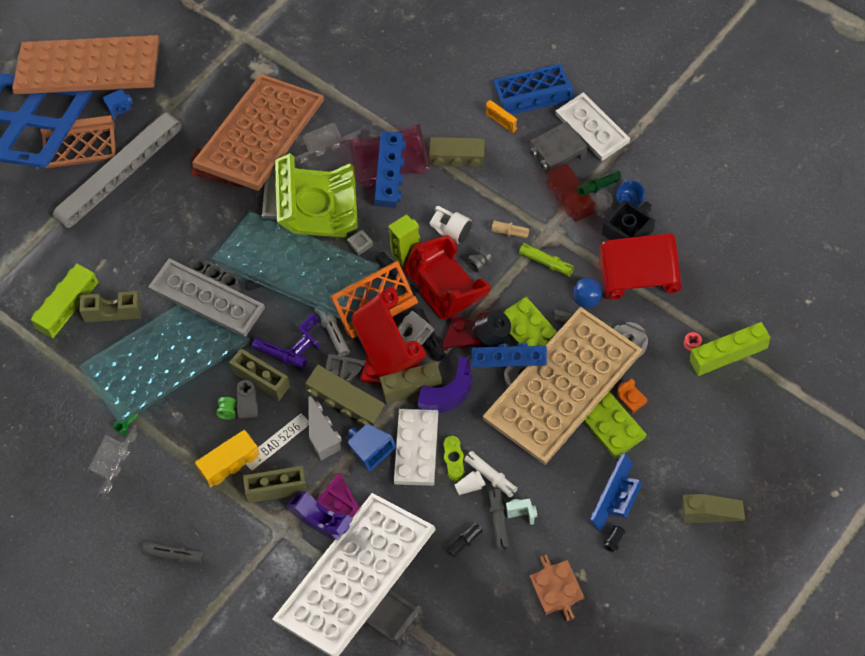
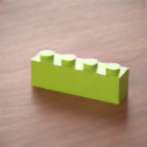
M79 264L71 268L63 281L57 284L54 292L45 299L40 309L34 312L30 319L34 328L53 339L80 306V295L90 294L99 283L95 273Z
M760 322L692 349L689 361L697 375L700 376L768 349L771 337L763 323Z

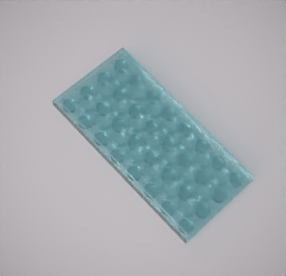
M251 211L212 257V263L338 318L340 316L330 296L380 270V265L311 236L293 234L279 223L268 218H262V216ZM361 286L356 288L354 296L361 297L366 288ZM343 295L338 298L339 305L346 307L349 297ZM352 299L350 309L353 308L358 299Z
M177 305L84 362L79 367L117 422H125L133 415L138 414L250 343V338L247 335L243 337Z

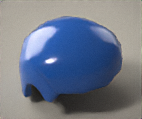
M626 180L618 187L615 199L619 205L623 200H626L635 207H638L645 198V189L636 180Z
M587 277L579 280L573 291V299L576 304L587 308L598 305L603 290L600 282Z

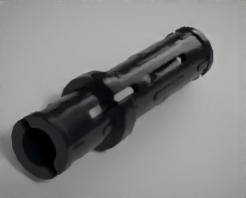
M381 252L383 257L380 254L376 257V261L383 267L395 262L385 252ZM396 268L390 270L388 274L392 275L395 279L398 274ZM403 271L413 295L416 296L414 291L418 294L421 287Z
M418 309L414 311L418 316H420L429 325H431L423 309ZM433 331L426 339L425 344L431 350L435 361H442L446 358V353L440 344V338Z

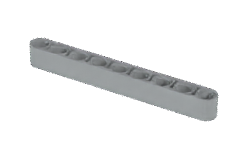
M167 112L162 114L54 210L53 217L66 228L72 227L180 131L182 123Z

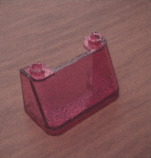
M420 124L411 126V128L407 129V132L405 129L397 132L403 133L402 140H406L405 151H401V157H404V166L400 168L399 174L405 175L416 172V175L426 173V169L430 168ZM380 136L368 139L363 138L362 142L358 138L348 141L358 184H362L363 187L371 186L376 181Z

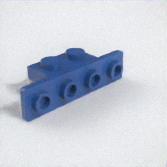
M518 343L516 347H510V344H498V347L472 348V367L547 365V346H528L526 343Z
M622 453L617 461L615 469L608 479L607 486L591 514L590 521L598 531L602 530L609 515L627 518L642 486L640 480L627 478L633 466L627 454Z

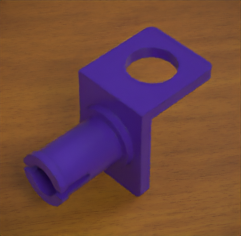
M314 313L298 327L303 337L291 347V350L299 356L310 345H314L318 350L321 349L318 342L308 334L319 322Z

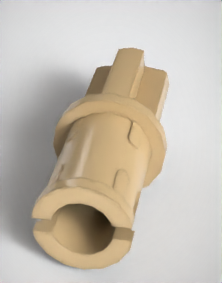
M496 220L493 221L492 232L505 234L507 237L513 235L528 238V228L515 226L512 222L509 224Z

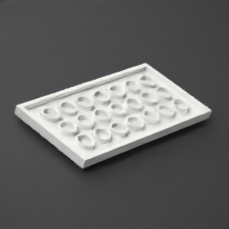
M373 493L353 516V521L350 523L348 531L337 540H334L273 617V621L329 656H339L436 530L434 525Z

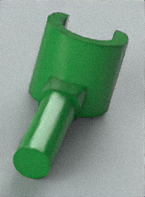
M134 413L124 423L121 421L116 422L113 426L114 430L117 431L120 427H123L119 434L125 435L128 432L127 427L138 417V414Z

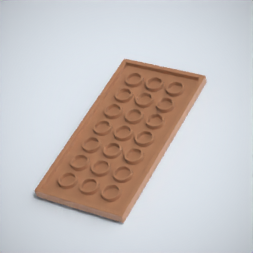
M159 35L21 42L13 83V93L30 94L154 87L160 43Z
M260 74L192 162L193 168L259 191L275 169V160L286 154L323 103L324 95Z

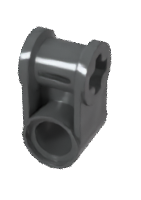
M242 380L237 385L238 418L258 417V404L254 384L250 380Z

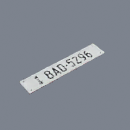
M299 414L259 446L260 455L254 462L247 463L246 465L253 471L309 426V421L302 414Z

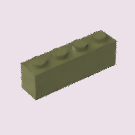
M320 365L316 366L305 383V390H307L306 392L314 398L319 397L324 400V404L331 408L336 407L341 410V414L348 418L353 417L362 427L368 424L374 426L385 407L383 402Z

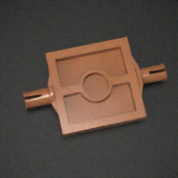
M544 555V558L541 556L539 559L544 568L530 575V579L546 615L554 611L563 610L566 620L570 621V617L571 619L575 618L570 607L575 602L584 599L568 560L551 565L548 555Z

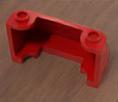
M659 234L605 241L600 245L599 265L605 299L618 300L625 294V290L662 286L663 290L668 293L681 291L682 285L675 235Z
M449 235L414 244L404 266L405 273L421 287L420 294L442 320L457 315L486 297L491 290V286L482 278L473 282L454 259L457 253V245Z
M394 286L383 290L357 309L351 319L379 379L382 376L418 367L427 356L422 345L417 341L407 343L403 341L389 311L399 301Z

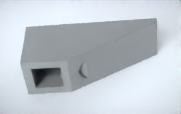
M310 396L309 438L312 448L320 461L341 450L340 442L342 439L337 431L334 432L331 426L333 425L329 417L323 416V409L319 401L315 402L312 396Z

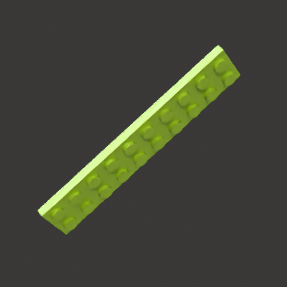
M527 297L503 311L511 322L509 336L516 344L526 343L528 346H546L557 334L554 327ZM610 392L605 395L583 421L614 459L637 445L647 436Z

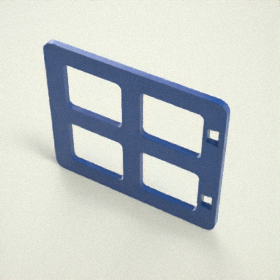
M0 74V92L5 86L13 87L15 75ZM93 91L51 92L75 96L64 116L60 119L33 115L47 93H30L18 112L0 110V122L10 124L0 139V162L38 168L48 166L87 104ZM27 126L54 130L39 154L10 150L23 129ZM21 157H25V158H29V159H28V160H23V159H21Z

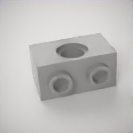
M413 311L404 317L403 322L398 327L404 343L417 341L421 345L435 330Z

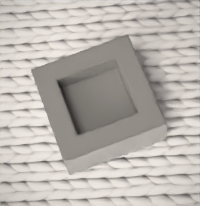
M363 230L347 239V243L358 256L373 246V241Z

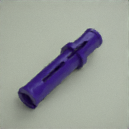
M258 337L252 342V349L277 358L286 365L291 364L302 370L307 365V358L293 353L290 349L280 348Z

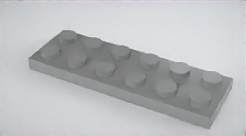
M170 258L148 287L149 291L243 337H246L265 309L263 303Z

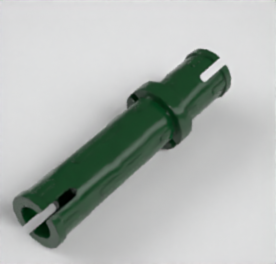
M614 170L597 179L592 178L587 183L577 186V194L580 197H584L590 193H597L601 188L621 181L622 174L620 171Z

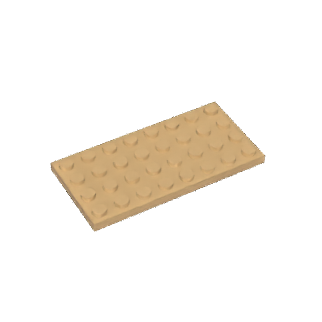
M582 307L574 313L546 345L547 365L527 366L483 415L485 422L544 465L554 456L643 351L642 348Z

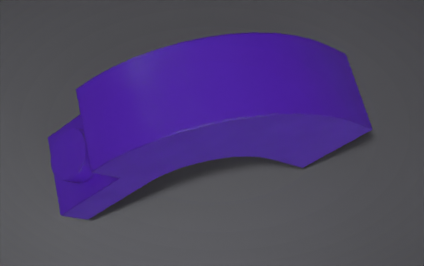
M460 356L456 376L447 386L441 388L421 387L418 410H438V413L452 410L466 399L472 387L471 365H468L467 357Z
M298 491L286 506L288 510L306 525L336 540L348 531L350 523L353 521L348 514H338L326 509L307 492Z

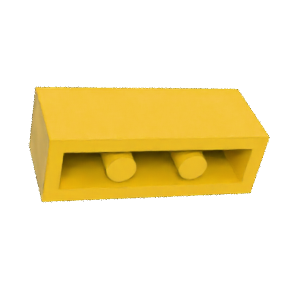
M244 429L197 460L195 465L211 488L222 483L227 476L237 473L247 463L254 462L260 453L257 445Z

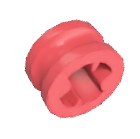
M691 332L685 336L684 347L686 350L691 351L701 346L702 338L698 333ZM694 339L696 340V343H692V344L689 343L690 340H691V341H693Z

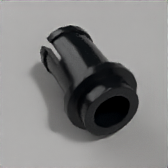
M614 525L608 538L603 541L604 549L609 552L618 550V544L626 532L625 529L619 525Z

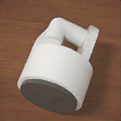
M436 206L434 209L436 213L430 221V226L442 236L449 235L455 243H463L472 228V220L458 212L453 214L440 206ZM442 217L449 220L447 225L440 222Z

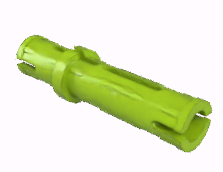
M523 243L519 250V254L570 277L574 270L573 265L563 262L559 257L550 256L526 243Z

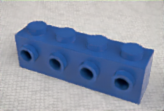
M381 131L374 206L396 208L397 202L401 201V191H398V185H402L403 174H399L400 168L404 166V157H401V151H405L406 140H402L403 133Z

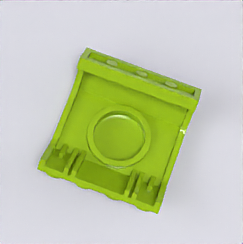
M290 153L275 160L277 223L293 234L346 238L347 232L358 228L355 168L351 163L333 171H317L295 168V159Z

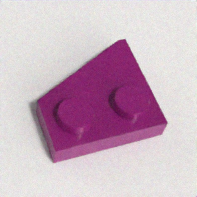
M340 473L336 475L316 500L326 509L338 514H348L351 518L360 509Z

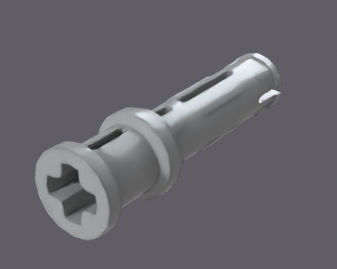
M329 302L321 303L315 307L314 311L321 319V326L327 329L338 355L344 357L350 353V350L336 324L337 318L332 314Z

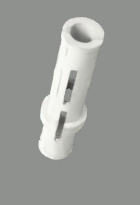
M473 451L468 453L470 457L466 456L465 462L477 471L479 470L484 477L492 482V486L498 487L508 497L513 496L512 491L515 493L518 488L509 482L503 473H498Z

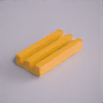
M491 100L486 103L487 116L511 133L517 130V119Z

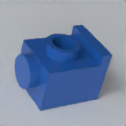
M123 89L103 97L106 108L113 120L116 119L117 115L130 110V105L133 104L130 95H126Z

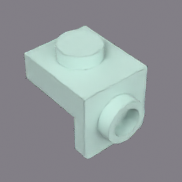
M514 499L506 503L508 518L528 515L530 525L534 524L537 510L535 505H531L530 499Z

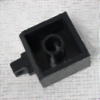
M623 200L603 222L602 235L609 240L649 236L654 231L656 221L648 215L652 205L645 201L637 208L628 201Z

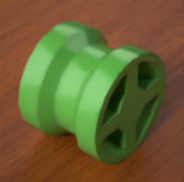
M231 397L219 398V408L216 415L222 419H234L236 417L235 408L237 407V400Z

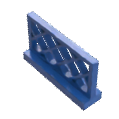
M561 64L493 80L503 109L511 115L573 100V86L569 83ZM559 71L560 73L558 76H554L551 72ZM539 75L542 76V79L537 80L534 77ZM548 78L554 81L552 84H549L545 80ZM522 79L525 80V83L520 84L517 81ZM531 82L536 84L535 88H531L528 86V84ZM558 82L563 84V85L555 86ZM500 84H508V87H507V88H503V87H500L499 85H500ZM514 86L516 88H519L518 92L511 91V88ZM541 86L546 88V89L538 90ZM524 90L529 92V93L521 94Z

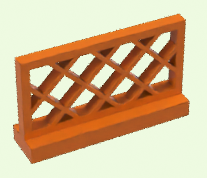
M398 261L330 296L344 325L346 334L352 339L358 336L352 322L348 324L346 316L348 311L354 313L356 311L350 309L353 298L361 300L360 308L365 302L369 301L366 300L369 290L377 291L378 295L383 291L387 280L394 283L395 289H397L399 284L403 285L406 293L398 296L399 301L397 305L389 309L392 317L418 303ZM396 268L398 272L396 280L387 278L389 271ZM377 277L382 279L379 289L371 287L373 279ZM360 286L366 288L362 298L354 296L356 288ZM343 295L349 297L346 307L340 306L337 301Z

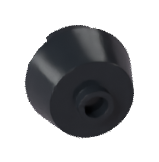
M501 311L482 312L477 316L473 324V335L475 339L478 338L485 344L484 347H498V344H504L511 331V322L507 315Z

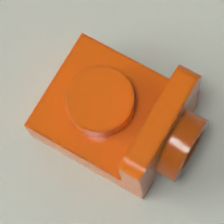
M630 379L628 382L624 381L618 386L617 399L633 414L644 406L648 399L634 386L635 381Z

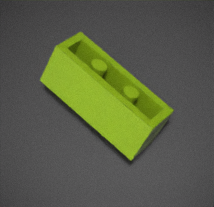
M407 214L388 226L391 253L402 268H404L414 244H418L420 239L418 223Z

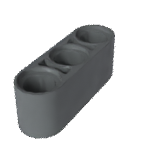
M196 258L191 261L190 269L238 292L241 291L240 282L235 273L202 258Z

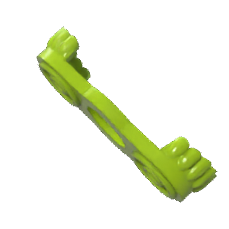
M449 436L443 444L445 448L444 460L448 468L447 476L452 481L457 482L462 480L465 475L463 467L464 454L461 451L459 439L455 436ZM456 452L460 458L458 461L452 462L448 459L449 454Z

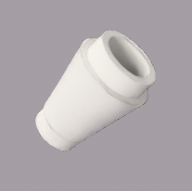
M478 470L476 472L472 471L454 485L459 495L480 490L486 484Z

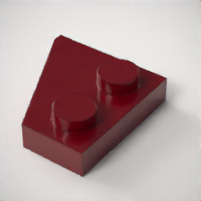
M453 316L442 344L443 351H448V348L453 347L463 349L470 346H484L473 335L472 327L475 322Z

